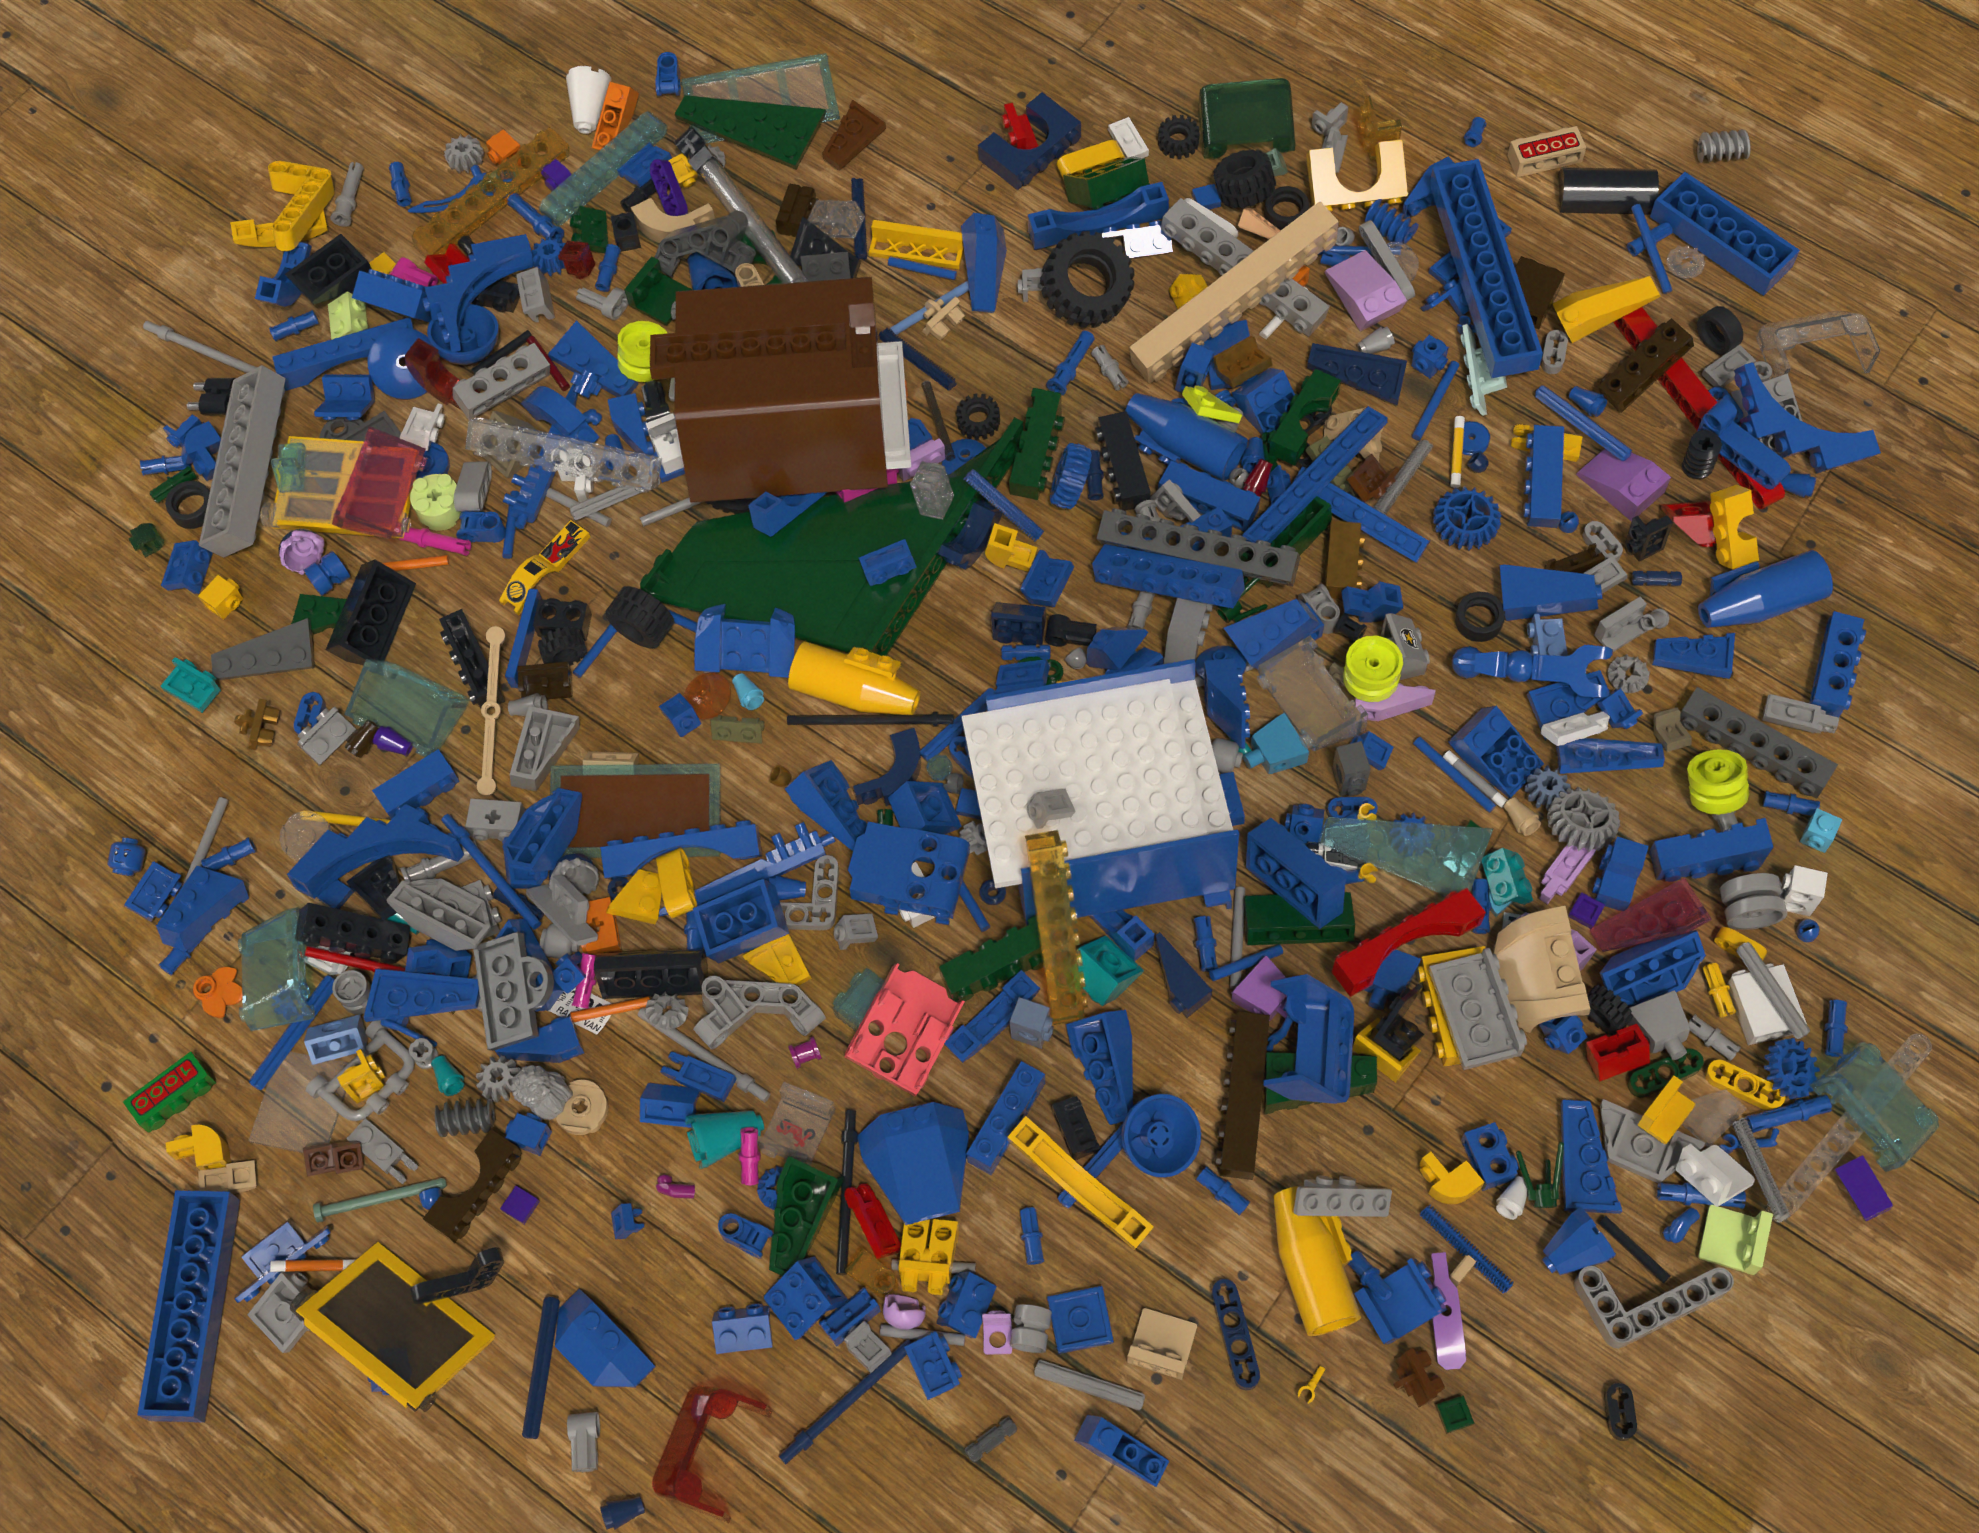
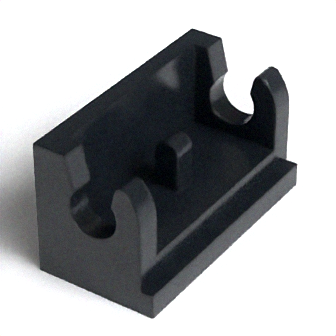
M1075 1096L1052 1104V1113L1071 1158L1078 1160L1100 1150L1099 1143L1080 1099L1078 1100V1097Z

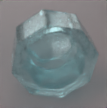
M935 755L928 760L926 769L933 780L943 781L944 777L952 773L953 766L946 755Z

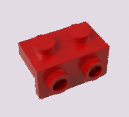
M1013 102L1004 104V114L1001 115L1004 129L1007 128L1010 145L1025 150L1038 147L1027 115L1018 116Z
M449 244L445 254L427 255L424 263L445 284V276H449L448 266L469 262V259L455 244Z

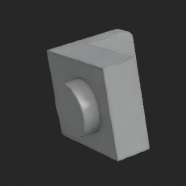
M1042 268L1022 270V279H1018V294H1023V302H1028V291H1041L1044 287L1040 284V277L1043 274Z
M863 1321L859 1326H854L844 1339L848 1351L870 1373L892 1354L890 1349L871 1331L866 1321Z

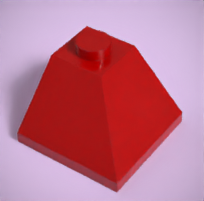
M1710 501L1660 504V509L1699 546L1712 547L1716 543V538L1713 534L1714 520L1710 510Z

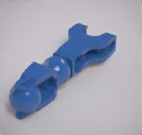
M1583 645L1570 656L1534 654L1533 656L1524 650H1515L1510 654L1508 652L1481 653L1475 647L1466 646L1458 649L1453 655L1452 668L1457 675L1466 679L1474 678L1481 673L1499 678L1508 677L1515 682H1526L1531 678L1532 680L1564 682L1569 684L1572 690L1580 696L1607 697L1610 691L1608 687L1590 682L1586 675V669L1593 660L1609 659L1613 655V649L1604 646Z

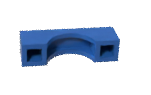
M764 492L748 505L753 527L772 537L827 492L783 495L781 497Z
M1124 910L1089 916L1133 961L1140 958L1154 945V933L1136 915L1132 916Z

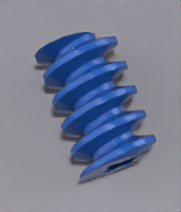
M1382 199L1376 200L1369 208L1365 222L1371 220L1378 231H1380L1381 236H1387L1388 241L1394 242L1397 247L1405 245L1416 233L1419 226L1418 223H1414L1410 227L1411 218H1407L1403 222V213L1395 217L1396 208H1392L1388 212L1389 204L1385 203L1381 207Z

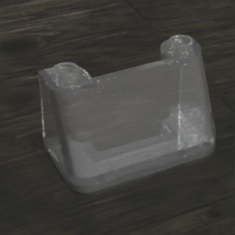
M1310 635L1258 666L1259 676H1257V680L1264 690L1267 689L1298 731L1303 746L1306 749L1310 748L1312 751H1317L1353 738L1366 731L1368 713L1361 704L1355 707L1356 703L1354 700L1349 701L1324 667V659L1318 657L1316 652H1314L1318 645Z

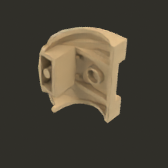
M1566 906L1528 914L1510 923L1498 933L1494 954H1496L1499 961L1500 969L1498 972L1500 978L1505 979L1508 986L1509 994L1507 997L1509 1003L1514 1004L1518 1015L1516 1023L1519 1028L1531 1033L1535 1026L1548 1020L1566 1016L1589 1015L1590 1005L1585 984L1581 978Z

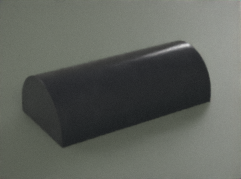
M1561 167L1558 174L1560 213L1633 214L1631 207L1640 204L1644 215H1651L1655 200L1658 198L1659 176L1657 169Z
M704 949L597 953L594 961V973L602 999L653 997L654 994L660 996L664 992L670 996L677 994V996L702 995V983L708 978V963Z

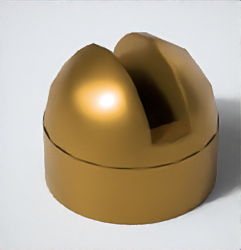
M777 765L770 773L769 782L777 787H785L791 782V773L787 768Z

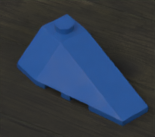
M832 760L803 771L785 788L792 802L826 831L832 832L833 836L849 849L854 850L856 839L865 833L867 823L859 818L856 811L859 806L856 800H851L847 792L850 788L847 780Z

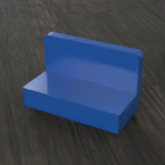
M648 1083L640 1097V1122L691 1128V1124H685L686 1116L696 1114V1102L700 1092L689 1087Z

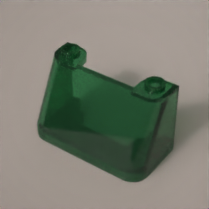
M1277 78L1209 84L1200 89L1198 120L1204 159L1220 158L1226 153L1227 145L1272 141L1273 148H1276L1281 153L1295 151L1292 92L1290 82L1287 79Z

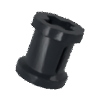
M1344 613L1337 622L1334 632L1336 634L1341 633L1351 639L1353 644L1356 640L1363 637L1367 626L1365 624H1358L1349 618V614Z

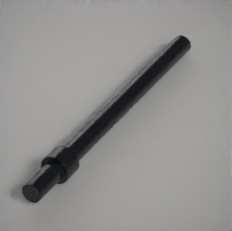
M846 1110L845 1130L841 1134V1143L844 1144L842 1175L845 1178L841 1185L837 1275H847L851 1208L848 1206L847 1200H845L844 1193L847 1188L852 1187L854 1146L858 1142V1132L855 1131V1110Z

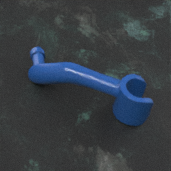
M1287 1015L1282 1027L1268 1038V1052H1272L1273 1046L1278 1044L1287 1035L1293 1022L1290 1016Z
M1774 1128L1772 1130L1770 1139H1754L1758 1143L1757 1146L1759 1148L1776 1146L1777 1142L1775 1140L1777 1135H1779V1129ZM1726 1134L1723 1137L1724 1140L1730 1142L1731 1147L1724 1144L1719 1146L1727 1154L1733 1152L1735 1148H1743L1740 1141L1732 1134Z

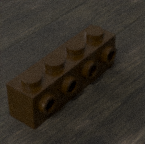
M1672 318L1666 323H1661L1656 328L1655 334L1648 340H1643L1630 357L1627 356L1621 360L1618 368L1613 373H1608L1601 379L1598 386L1600 393L1619 412L1622 413L1694 346L1692 336Z

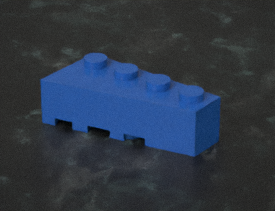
M1766 818L1757 819L1756 825L1743 827V823L1731 825L1730 829L1720 833L1715 831V829H1710L1699 833L1696 838H1692L1690 834L1654 841L1649 853L1656 880L1665 879L1667 882H1673L1687 876L1696 879L1711 873L1727 875L1734 870L1744 869L1745 872L1758 870L1773 849V843Z

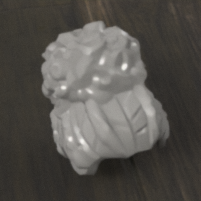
M530 1065L522 1067L520 1072L513 1078L510 1087L515 1100L521 1102L523 1106L530 1107L534 1115L547 1120L554 1119L562 1113L565 1103L573 1096L572 1090L565 1083L564 1076L557 1072L545 1071L541 1066Z

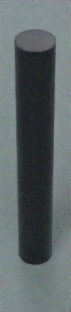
M526 330L471 369L472 374L475 375L482 368L493 366L497 360L509 355L525 344L527 339L532 336L530 331Z
M1607 1216L1599 1222L1602 1228L1663 1284L1671 1277L1666 1270Z

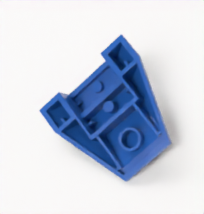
M936 1102L879 1115L858 1135L863 1163L905 1225L960 1212L967 1158L966 1153L969 1142V1131L962 1109Z

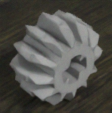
M460 134L458 139L451 138V143L446 144V151H444L445 159L452 170L456 169L459 174L463 170L469 174L472 166L483 164L482 157H484V151L477 138H472L470 135L463 138Z
M501 1055L498 1062H496L493 1057H490V1065L481 1064L480 1066L484 1072L476 1073V1078L480 1081L476 1086L479 1091H483L482 1095L486 1099L492 1097V1100L498 1103L502 1096L505 1101H509L508 1094L510 1092L513 1093L510 1089L511 1082L521 1069L516 1067V1062L513 1059L507 1061L505 1056ZM499 1076L503 1078L500 1082L496 1080Z

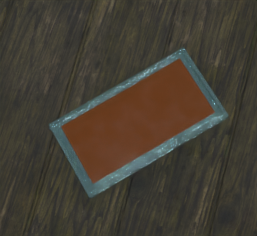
M721 764L551 766L550 795L557 788L581 792L582 794L577 833L562 857L568 854H583L589 858H602L600 847L608 846L607 842L623 840V844L633 842V838L648 836L649 840L658 839V834L674 832V836L684 835V830L700 828V832L710 831V826L721 825ZM700 847L682 848L687 857H720L721 852L713 849Z

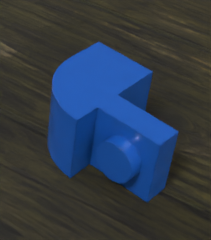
M209 421L192 428L187 433L181 451L183 464L186 466L193 463L196 472L199 475L202 474L206 481L213 479L216 462L211 455L219 451L221 441L220 436Z
M1378 582L1368 591L1348 586L1342 590L1344 612L1358 616L1359 622L1371 623L1382 621L1385 619L1386 614H1396L1403 609L1401 589L1398 585Z
M434 939L427 940L425 946L408 948L405 972L435 973L441 976L468 978L471 954L466 950L455 951Z

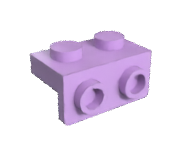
M940 438L935 441L930 440L910 451L911 468H899L898 474L903 482L945 460V445Z

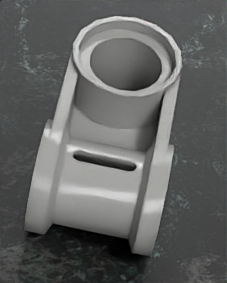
M1319 584L1316 589L1306 594L1300 593L1298 595L1299 601L1304 604L1308 603L1324 624L1323 633H1333L1339 621L1340 609L1331 598L1327 588L1323 584ZM1328 616L1332 619H1325L1323 617Z

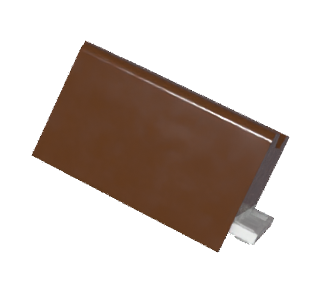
M872 277L676 292L675 333L650 335V373L652 380L675 378V421L690 503L757 498L764 492L774 496L849 489L888 487L887 469L911 468L902 341L878 343Z

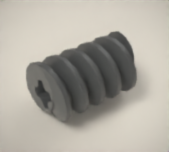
M491 1098L487 1099L486 1106H483L481 1099H477L475 1107H472L470 1100H466L465 1108H461L459 1101H455L454 1109H450L448 1102L444 1103L443 1110L441 1111L438 1105L435 1107V1126L440 1137H446L448 1132L451 1136H456L459 1131L462 1135H467L470 1130L473 1134H478L480 1129L484 1133H488L491 1127H494L495 1112Z

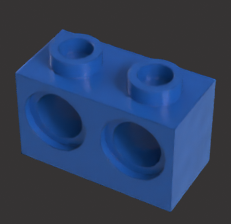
M1495 1122L1463 1134L1461 1142L1472 1168L1484 1181L1481 1188L1482 1191L1515 1179L1518 1174L1517 1170H1519L1517 1160L1513 1154H1509L1506 1148V1135L1502 1129H1498ZM1479 1139H1489L1492 1142L1493 1147H1483L1480 1144ZM1493 1163L1501 1165L1504 1173L1497 1174L1493 1172L1490 1165Z

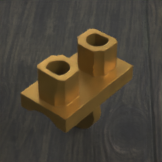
M259 698L254 718L251 717L252 710L245 709L244 715H237L235 717L234 723L240 727V734L246 735L248 729H251L248 749L256 750L257 745L269 747L272 745L274 731L263 729L261 726L262 722L276 725L279 709L266 706L267 700Z

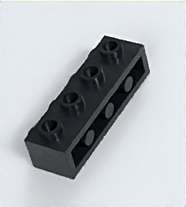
M1127 411L1098 417V427H1095V435L1098 442L1102 441L1103 462H1108L1109 468H1106L1108 480L1113 482L1115 486L1112 489L1115 503H1120L1121 510L1123 511L1134 509L1139 503L1151 500V492Z
M460 609L439 619L444 629L440 634L445 645L450 644L453 649L449 651V654L454 664H460L462 670L458 671V674L463 684H469L471 688L467 693L472 704H478L481 709L482 705L487 701L489 665L463 610ZM498 686L497 703L499 705L505 702V699Z
M307 903L299 910L295 940L301 941L309 947L324 946L329 947V950L332 952L343 953L347 951L355 953V956L359 958L374 957L379 958L383 963L394 964L407 954L410 925L388 920L383 921L379 918Z

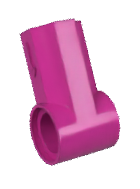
M404 257L399 259L389 275L426 287L435 286L438 282L437 276L417 268L412 261Z

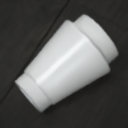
M1515 1177L1514 1181L1496 1201V1210L1505 1218L1514 1220L1523 1213L1528 1195L1523 1177Z

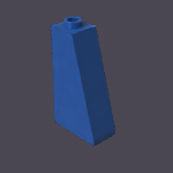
M1500 565L1503 610L1505 611L1506 621L1533 618L1534 614H1539L1541 617L1599 609L1598 600L1603 599L1601 584H1596L1594 575Z

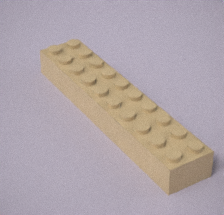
M1320 200L1129 347L1131 363L1149 384L1154 380L1156 382L1161 380L1166 375L1168 369L1172 366L1177 367L1184 361L1192 343L1204 345V342L1210 337L1215 338L1223 331L1225 325L1229 322L1231 324L1236 322L1246 309L1256 307L1264 295L1274 293L1280 287L1281 282L1285 279H1292L1303 265H1310L1317 259V255L1320 252L1330 250L1337 242L1339 221Z

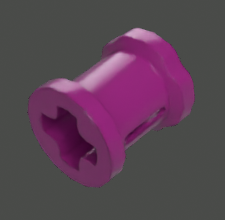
M810 1037L809 1041L795 1047L793 1045L788 1046L797 1069L803 1063L813 1059H822L814 1037Z

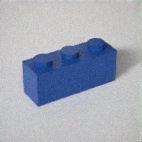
M438 749L372 791L392 819L405 804L415 809L420 806H426L436 796L453 789L459 783V780Z

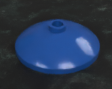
M395 328L384 332L372 344L368 354V370L374 384L383 393L396 399H414L427 393L436 383L440 373V357L431 346L429 338L423 333L411 328ZM401 358H406L408 360V365L404 367L399 364V360Z

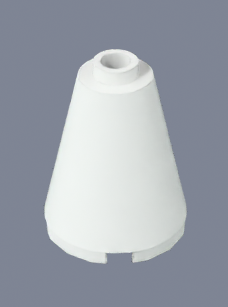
M577 66L571 68L566 76L573 125L580 133L589 134L597 128L611 77L601 69L595 72L591 71L589 66Z

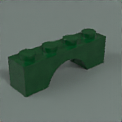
M1317 369L1313 371L1310 377H1305L1301 386L1302 391L1300 394L1294 395L1289 412L1283 413L1279 421V428L1277 431L1273 430L1269 436L1270 455L1294 466L1297 464L1306 449L1308 434L1301 427L1300 421L1312 412H1328L1340 392V379Z

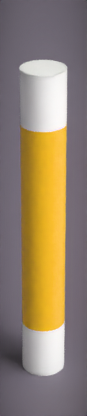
M1456 416L1454 424L1450 485L1453 488H1459L1461 484L1465 417Z

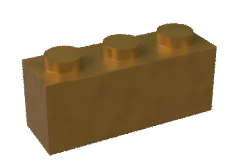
M1331 520L1325 587L1331 598L1343 599L1342 590L1347 586L1361 589L1362 576H1357L1358 569L1362 570L1364 556L1359 554V548H1364L1365 533H1361V523Z

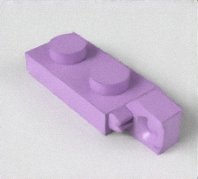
M1567 844L1545 873L1541 883L1546 887L1541 892L1539 899L1548 905L1556 893L1562 896L1564 892H1567L1591 860L1596 850L1592 849L1588 852L1585 848H1582L1578 851L1576 846L1572 845L1568 848Z

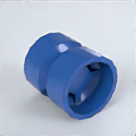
M333 551L323 556L321 563L314 562L303 569L321 596L331 591L333 584L340 585L351 578Z

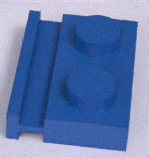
M649 142L617 171L621 178L625 177L627 181L641 187L652 178L650 175V165L653 160H670L672 157L669 152L657 146L653 147L652 143Z
M1047 659L1000 665L996 681L997 690H994V694L1046 685L1050 668Z

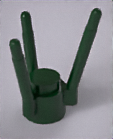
M1247 576L1243 578L1244 584L1248 581ZM1253 578L1245 586V589L1241 594L1240 598L1246 592H1248L1260 579ZM1237 601L1234 608L1217 606L1216 611L1226 623L1230 621L1237 623L1248 616L1266 609L1268 605L1263 604L1240 614L1242 605Z
M1563 1142L1558 1144L1553 1184H1551V1161L1546 1159L1545 1184L1536 1185V1190L1533 1189L1521 1151L1516 1152L1528 1192V1201H1534V1208L1557 1207L1564 1150Z

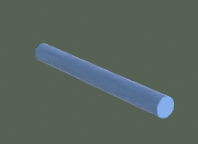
M968 281L939 297L938 299H942L944 305L941 307L948 304L955 296L958 298L969 291ZM923 307L889 328L890 331H893L895 334L901 333L925 318L923 313L927 309Z

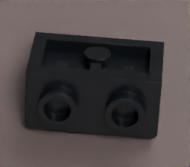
M497 280L486 287L471 303L481 307L494 308L500 312L514 313L520 299L518 284Z
M1666 515L1660 519L1655 518L1645 525L1639 516L1633 517L1625 541L1627 551L1640 562L1664 550L1673 524L1672 520Z

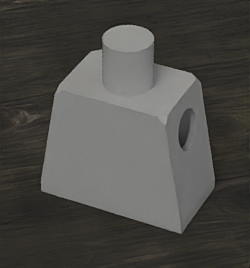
M1675 990L1630 1008L1633 1018L1627 1025L1638 1024L1649 1042L1651 1053H1657L1666 1049L1672 1060L1679 1059L1687 1053L1682 1042L1687 1040L1690 1027Z

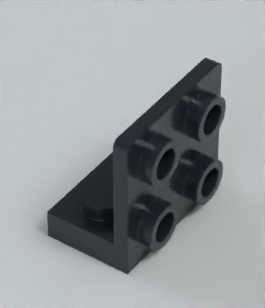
M1421 984L1416 985L1413 989L1408 987L1401 996H1397L1389 1006L1391 1012L1387 1017L1384 1016L1375 1028L1379 1032L1373 1040L1398 1060L1416 1046L1424 1036V1033L1413 1022L1403 1018L1422 990L1423 986Z

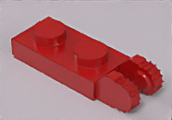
M864 1183L857 1188H847L844 1193L845 1200H847L848 1206L853 1209L876 1259L898 1253L901 1250V1243L870 1185Z

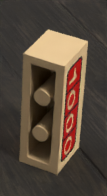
M1575 126L1511 141L1507 156L1517 178L1581 163L1586 151V145L1578 127Z

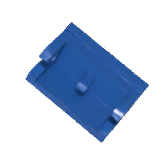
M863 1287L860 1292L825 1320L823 1319L819 1325L837 1347L844 1341L848 1332L854 1326H859L863 1321H870L881 1310L877 1302L870 1297L867 1290Z

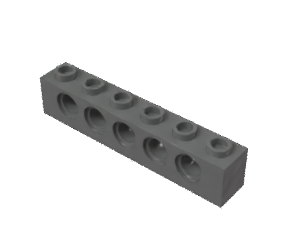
M1699 687L1695 689L1680 714V722L1686 729L1696 731L1705 736L1709 742L1719 744L1732 752L1738 753L1744 759L1750 761L1756 768L1766 770L1775 775L1779 781L1789 783L1798 788L1804 795L1812 796L1816 799L1838 766L1835 762ZM1704 716H1709L1714 721H1709ZM1727 729H1732L1737 734H1732ZM1751 742H1756L1760 747L1753 746ZM1774 755L1781 756L1783 760L1777 759ZM1798 768H1803L1807 773L1800 772Z

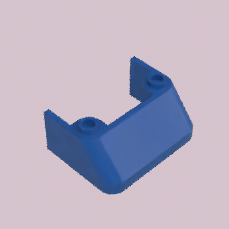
M1308 974L1271 981V987L1287 995L1286 1013L1293 1021L1298 1023L1295 1072H1285L1280 1078L1264 1080L1263 1086L1291 1100L1331 1104L1346 1102L1350 1095L1354 1008L1351 1001Z

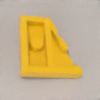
M639 869L610 903L606 913L655 925L658 921L662 894L659 874Z
M790 934L761 945L743 955L747 963L776 983L799 986L812 979Z

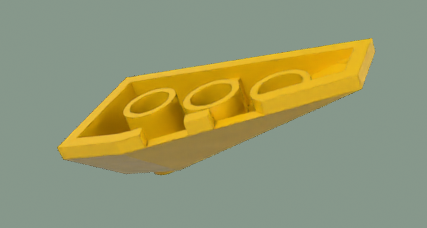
M1647 276L1573 292L1553 303V306L1568 337L1574 343L1661 296L1652 278Z

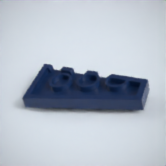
M1312 343L1307 368L1313 371L1315 369L1340 379L1344 384L1398 406L1407 360Z

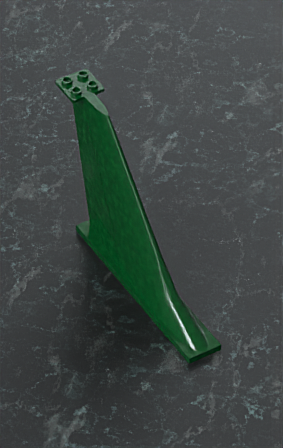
M1014 417L999 440L951 474L890 484L888 487L875 489L847 502H844L838 494L822 497L772 537L753 527L750 512L698 521L689 529L673 552L666 549L662 555H658L649 574H645L641 579L640 589L654 596L660 602L700 613L707 608L726 604L724 619L771 622L774 609L778 608L793 615L796 639L848 653L853 647L867 649L869 652L881 656H887L948 563L944 560V556L938 554L941 545L953 541L959 535L968 519L974 502L980 500L988 502V499L986 500V497L984 498L981 495L982 493L979 494L980 491L977 492L978 488L975 490V487L972 488L973 485L970 486L968 484L969 481L966 482L967 479L964 480L967 476L966 474L974 469L997 489L1014 463L1016 453L1021 452L1019 451V443L1023 430V421ZM905 539L917 568L910 570L906 574H899L887 579L884 583L870 586L859 557Z

